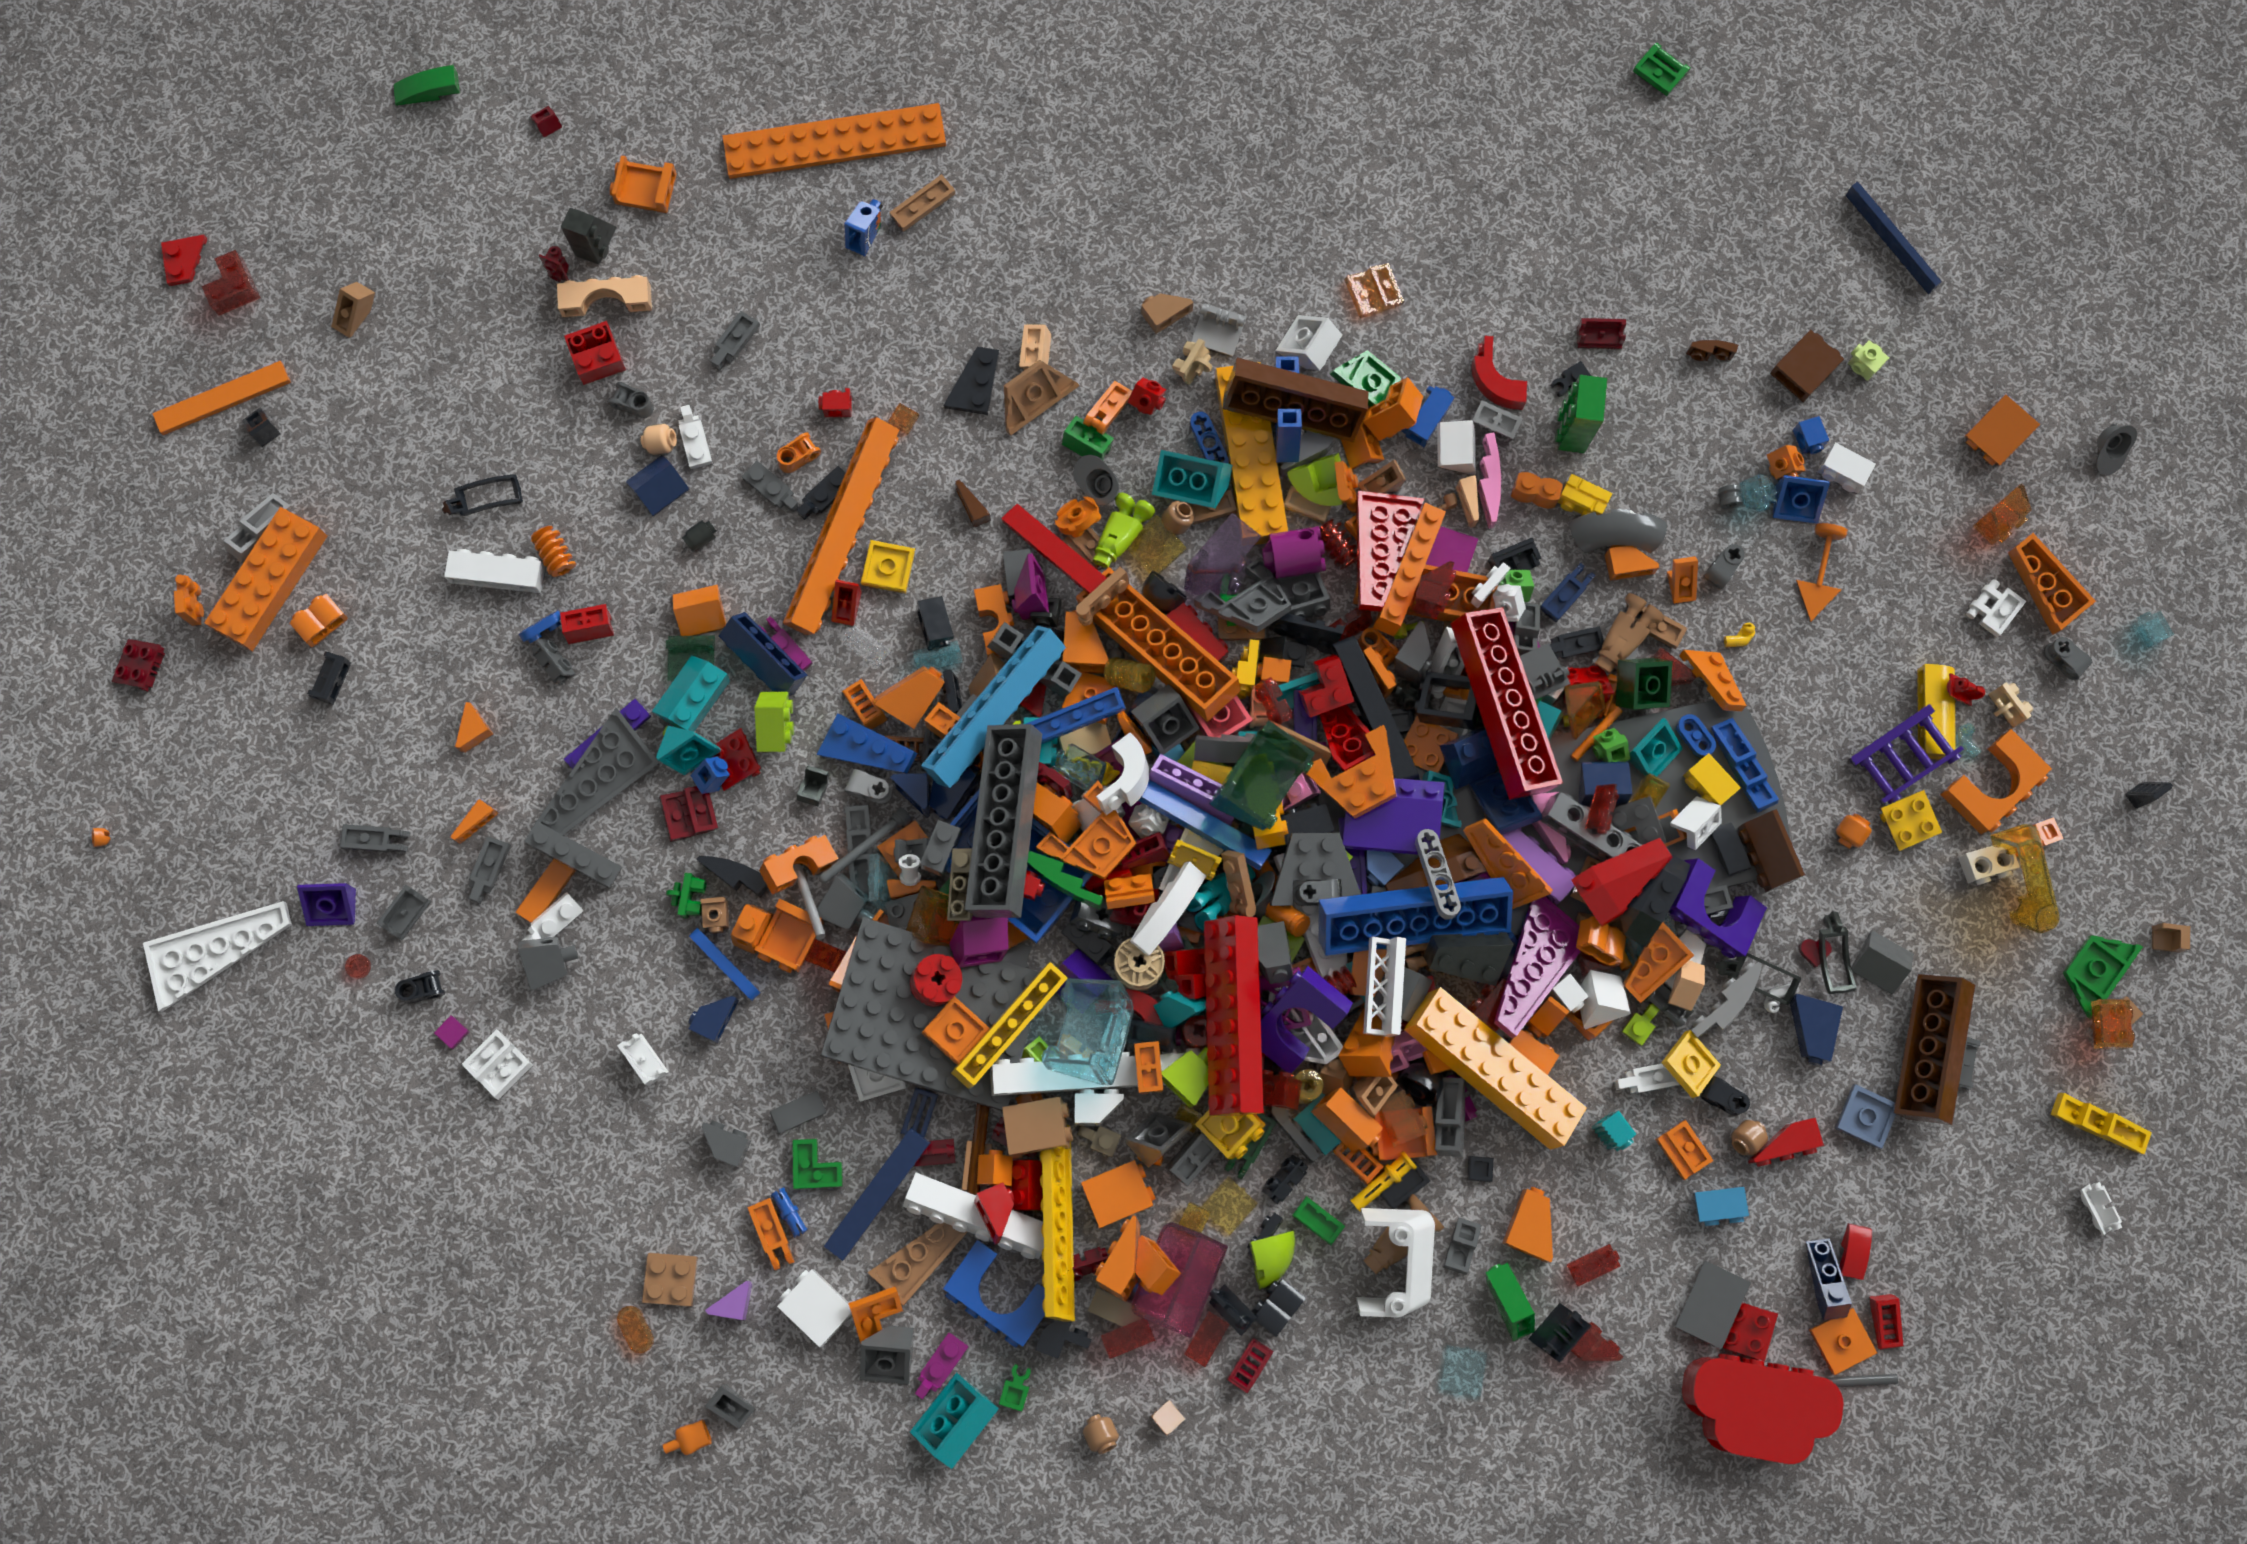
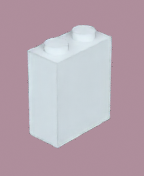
M811 1269L810 1272L805 1270L796 1279L798 1285L792 1291L788 1288L779 1298L781 1303L777 1307L819 1347H823L852 1314L849 1302L814 1269Z

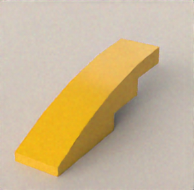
M2066 1093L2057 1094L2051 1112L2052 1116L2079 1129L2145 1155L2152 1132L2115 1113H2108L2090 1103H2083Z

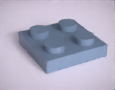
M1854 1084L1851 1087L1835 1129L1878 1149H1882L1896 1116L1894 1113L1895 1102Z

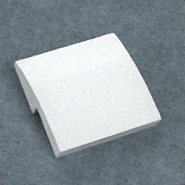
M497 1029L462 1063L469 1073L498 1100L533 1066Z

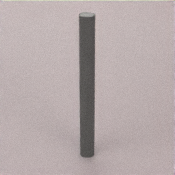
M1897 1374L1827 1378L1835 1383L1837 1387L1898 1384Z

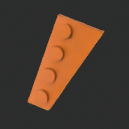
M1486 818L1465 827L1463 831L1491 879L1504 877L1513 890L1512 909L1552 893L1553 889Z

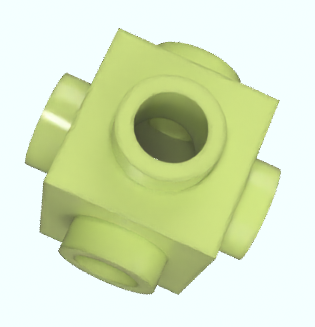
M1869 340L1864 346L1859 344L1850 353L1853 357L1848 364L1855 373L1868 381L1885 364L1889 357L1882 352L1880 346L1873 344Z

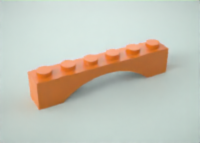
M1425 503L1421 508L1382 611L1378 613L1373 628L1393 637L1400 629L1446 511L1428 503Z

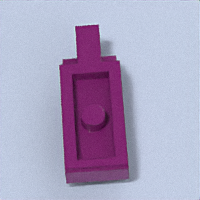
M949 1332L921 1371L918 1380L922 1384L915 1394L923 1400L930 1389L936 1392L943 1385L969 1346Z

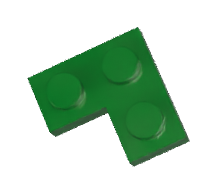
M818 1139L793 1140V1189L843 1187L842 1162L818 1163Z

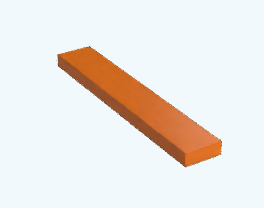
M278 361L152 414L160 433L166 435L287 385L291 381L284 364Z

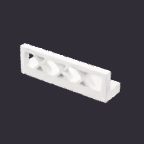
M1369 938L1363 1034L1384 1037L1400 1035L1406 938ZM1376 944L1387 945L1386 956L1382 959L1376 953ZM1379 966L1385 972V979L1381 983L1374 976L1375 970ZM1377 990L1384 997L1383 1004L1379 1007L1373 1001V994ZM1376 1014L1382 1020V1030L1371 1029L1372 1018Z

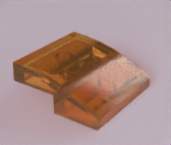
M1389 263L1369 267L1365 272L1347 275L1344 279L1360 318L1398 307L1405 302Z

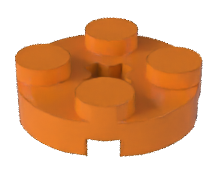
M1083 497L1084 500L1079 502L1073 499L1059 509L1056 514L1058 519L1055 520V524L1061 533L1071 535L1073 538L1080 537L1084 530L1101 519L1099 507L1093 498Z

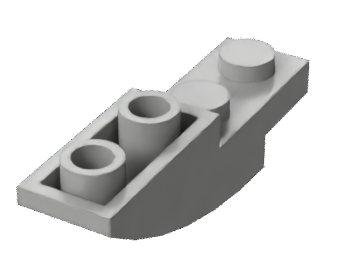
M1752 962L1741 970L1743 974L1737 980L1731 978L1722 986L1725 989L1722 991V996L1727 1001L1723 1003L1720 1000L1710 1009L1712 1013L1705 1018L1702 1015L1692 1023L1694 1028L1691 1031L1698 1039L1715 1025L1724 1031L1738 1017L1755 990L1762 967L1760 962H1757L1755 965Z

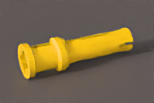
M1404 1151L1400 1153L1401 1156L1392 1164L1385 1165V1171L1368 1184L1353 1199H1350L1359 1212H1361V1208L1367 1206L1394 1182L1396 1184L1402 1181L1401 1178L1411 1169L1415 1170L1417 1168ZM1403 1163H1405V1165L1397 1171V1169H1398ZM1381 1183V1185L1375 1191H1373L1368 1197L1365 1198V1196L1370 1191H1372L1376 1186H1378Z

